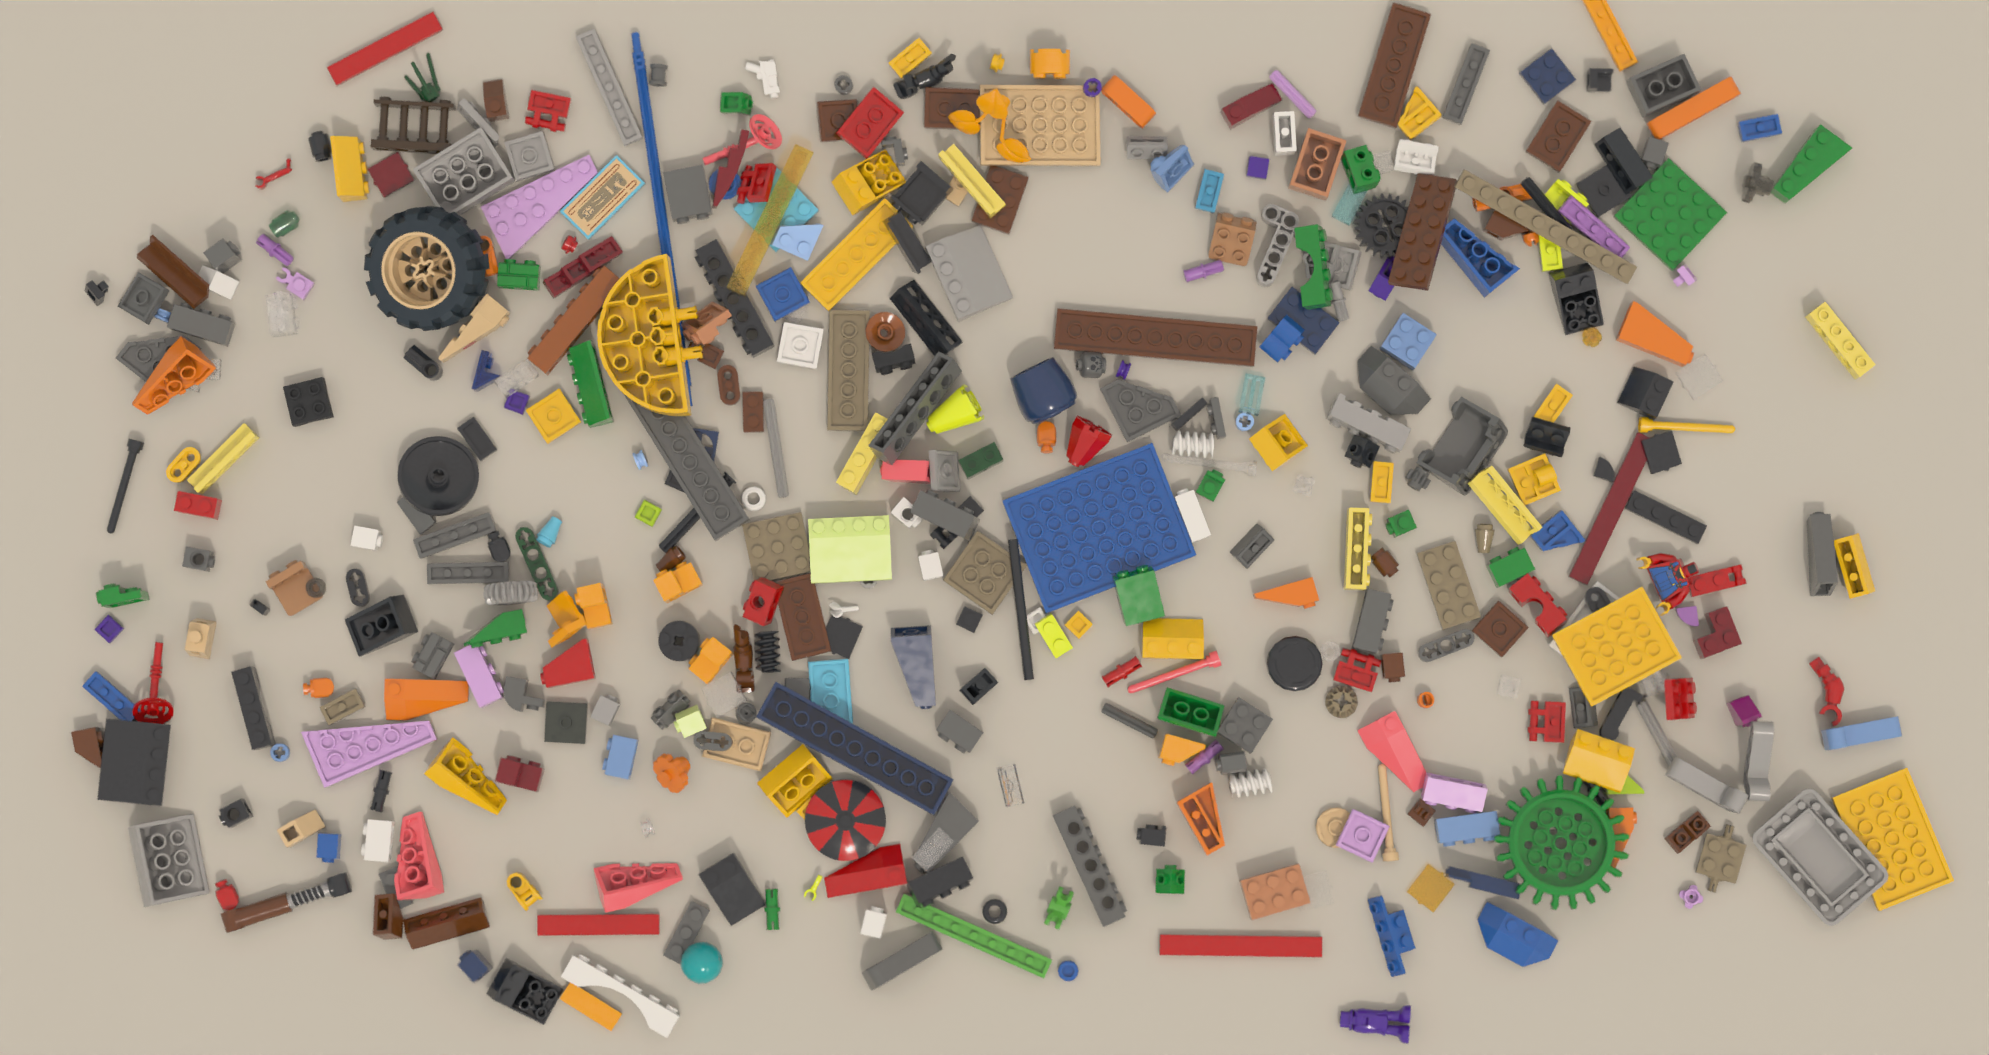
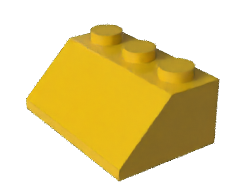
M330 136L337 196L343 202L367 199L370 187L369 182H365V174L368 171L367 164L363 162L362 154H365L364 142H361L358 137Z
M1156 618L1143 622L1142 658L1203 660V619Z
M1577 729L1570 741L1562 774L1581 778L1583 781L1621 793L1632 764L1635 748Z
M802 744L758 781L757 784L787 818L833 778L806 746Z

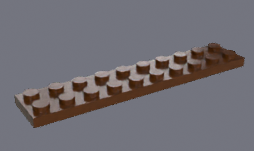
M1057 309L1054 349L1254 367L1258 326Z

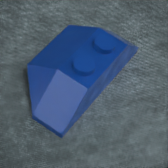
M1486 902L1477 919L1486 947L1522 967L1549 959L1558 943L1557 939L1488 902Z

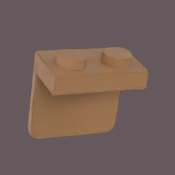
M1218 213L1208 254L1209 258L1246 266L1257 222L1248 217L1238 218L1230 213Z
M297 560L287 564V569L280 572L278 570L268 576L270 579L265 581L269 589L275 592L289 616L297 614L323 598V593L306 564L302 561L297 562Z

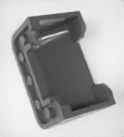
M1460 397L1451 408L1453 421L1433 451L1430 449L1422 451L1416 463L1440 481L1465 496L1471 491V487L1467 483L1479 471L1488 466L1506 439L1508 429L1500 418Z

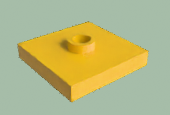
M560 388L526 409V412L547 444L582 423Z

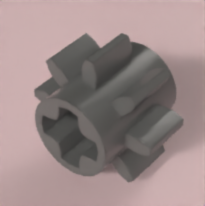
M1416 467L1415 470L1410 469L1405 477L1409 479L1407 485L1416 491H1420L1421 488L1426 489L1431 482L1428 479L1430 474L1420 467Z

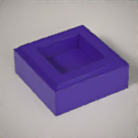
M1250 156L1246 177L1266 180L1269 159Z
M510 389L504 408L524 415L530 396Z
M107 615L94 630L108 643H111L124 628L110 615Z

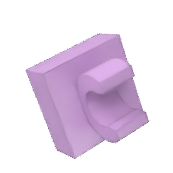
M1684 264L1677 269L1680 275L1673 282L1677 287L1684 282L1690 286L1697 278L1687 265Z

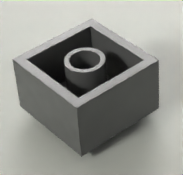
M1237 698L1219 726L1217 733L1249 754H1252L1273 719L1241 698Z

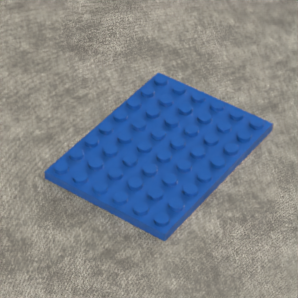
M1153 443L1002 501L1046 614L1114 588L1112 576L1117 575L1119 571L1128 570L1131 572L1139 566L1148 565L1155 572L1196 556Z

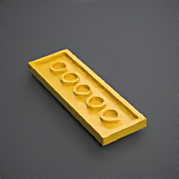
M886 198L800 282L828 312L896 245L882 221L898 212V210ZM906 219V221L912 229L913 225Z

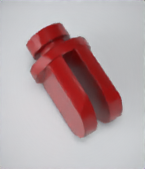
M226 879L220 880L215 883L216 887H219L215 891V895L222 909L232 910L239 903L238 894L232 884L226 885L228 883Z

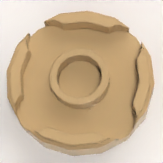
M1338 807L1329 808L1322 812L1316 823V834L1320 841L1326 846L1339 848L1336 846V842L1350 813Z

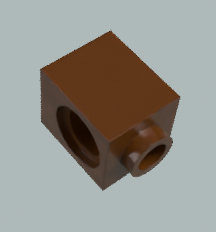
M1403 652L1381 655L1383 679H1388L1389 683L1400 682V678L1405 677Z

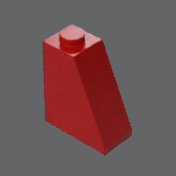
M587 638L580 640L544 666L543 673H540L542 685L546 684V688H553L596 679L589 640Z

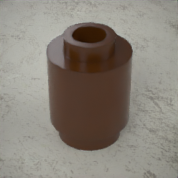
M1383 547L1371 556L1372 564L1383 577L1387 575L1390 578L1399 571L1397 569V566H1399L1398 562Z

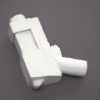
M774 60L759 61L760 66L747 62L745 70L757 73V79L763 80L765 96H770L771 99L778 98L780 90L777 84Z

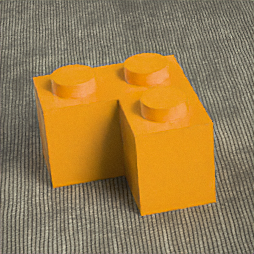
M686 561L675 566L677 570L673 572H668L666 569L656 574L657 578L653 581L664 602L667 604L703 585L691 562L688 564Z
M597 583L577 588V593L574 594L575 601L583 609L584 614L582 615L587 629L612 625L613 622L604 585Z
M707 637L700 646L702 648L701 654L693 656L689 661L691 666L688 668L708 685L734 654L714 637L711 639Z

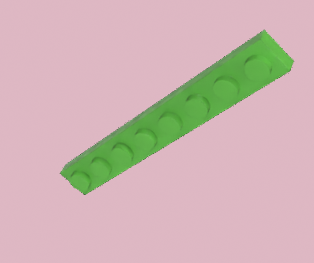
M903 894L896 913L1039 977H1045L1052 962L1050 958L931 905L925 908L922 905L917 907L913 898L906 894Z

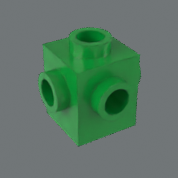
M1165 865V869H1156V893L1184 894L1185 870L1177 869V865Z

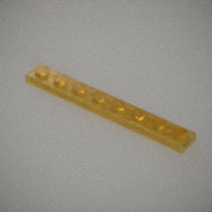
M795 144L730 278L727 289L742 296L746 295L814 152Z

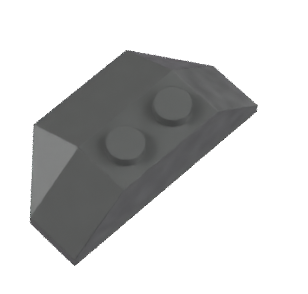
M1370 346L1357 361L1360 389L1388 414H1418L1431 400L1428 394L1411 376L1388 356L1374 347Z

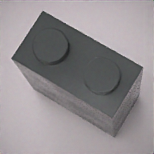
M703 165L663 172L673 222L684 224L688 223L689 219L705 220L709 218V215H713Z

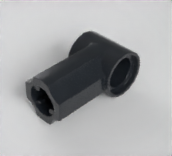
M413 345L405 353L403 358L426 378L436 381L443 375L442 367L416 345ZM431 366H436L435 374L428 375V369Z

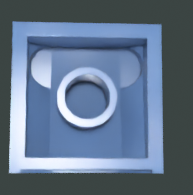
M1180 145L1165 157L1154 158L1150 165L1151 173L1159 186L1168 193L1192 168L1194 163L1188 152V147Z

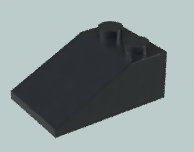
M404 595L390 596L345 619L359 657L401 641L418 632Z
M735 853L698 874L731 926L766 905Z

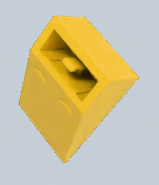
M885 149L839 173L831 183L853 216L903 186L906 180Z

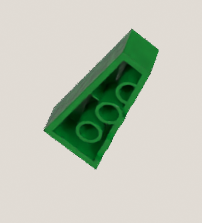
M1820 124L1815 128L1769 192L1783 203H1787L1849 152L1852 147Z

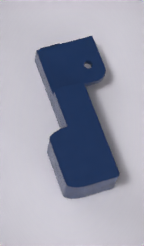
M1448 866L1447 869L1445 868V877L1468 882L1469 888L1519 900L1520 894L1518 895L1515 891L1520 883Z

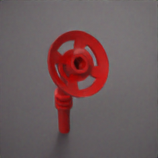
M155 642L153 665L150 666L152 674H149V677H151L150 696L138 701L132 710L133 717L138 722L164 724L174 714L172 704L167 700L158 698L159 678L162 677L160 669H163L161 666L162 642ZM141 705V711L138 712V707ZM166 707H168V712L164 714ZM148 714L149 716H157L158 718H147L144 716Z

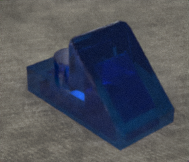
M481 351L471 388L473 391L478 392L502 378L500 375L487 372L488 369L491 370L494 358L491 357L492 354L488 351Z

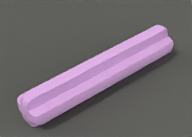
M1275 70L1270 75V79L1307 118H1311L1316 113L1315 108L1278 70Z

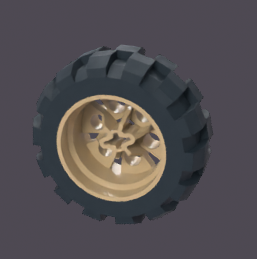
M415 207L394 214L384 221L381 229L374 232L369 241L370 253L365 254L364 270L369 271L370 281H367L366 285L370 296L376 295L380 303L377 304V307L387 317L393 316L396 318L398 325L409 329L419 328L423 331H430L459 323V320L469 316L478 305L479 297L485 295L489 282L485 278V271L490 269L488 254H483L480 246L483 240L476 229L471 230L466 225L467 220L455 212H446L442 207ZM423 237L428 238V245L424 243ZM437 243L441 246L440 253L435 249ZM418 246L422 249L420 256L416 251ZM403 253L412 259L410 261L402 259ZM449 259L451 261L452 269L448 267ZM431 264L429 268H427V272H424V269L426 268L425 265ZM410 266L416 269L413 274L410 271ZM442 278L447 281L446 288L441 284ZM411 280L416 281L415 284L411 288H409L407 282ZM423 281L428 286L427 291L422 286ZM434 289L436 290L438 299H433Z

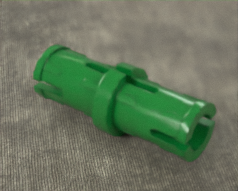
M765 889L766 908H764V912L767 914L766 930H772V921L774 922V930H780L778 889H772V898L771 889Z

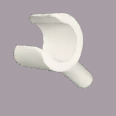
M832 602L829 605L833 609L829 612L835 618L840 617L844 612L859 610L858 606L841 607L837 602Z

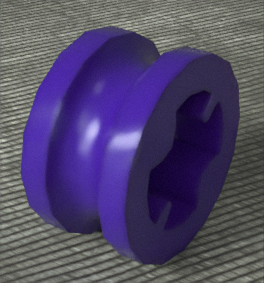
M1096 78L1088 79L1083 85L1084 94L1091 98L1096 97L1102 89L1100 81ZM1089 83H1091V85H1092L1093 83L1096 84L1095 90H1096L1097 92H1094V91L1090 92V91H1088V88H1089V85H1088V84H1089Z
M1122 360L1116 377L1121 376L1125 380L1132 363L1126 364Z

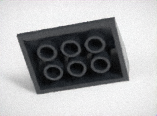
M106 719L97 800L162 806L171 725Z

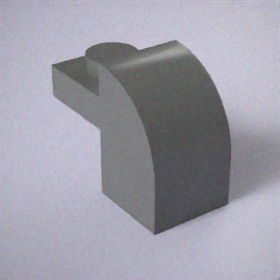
M506 676L504 697L511 708L523 712L524 704L527 705L526 709L538 711L539 707L544 708V699L526 696L529 680Z

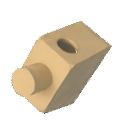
M199 618L190 621L185 644V651L189 656L210 659L216 621Z

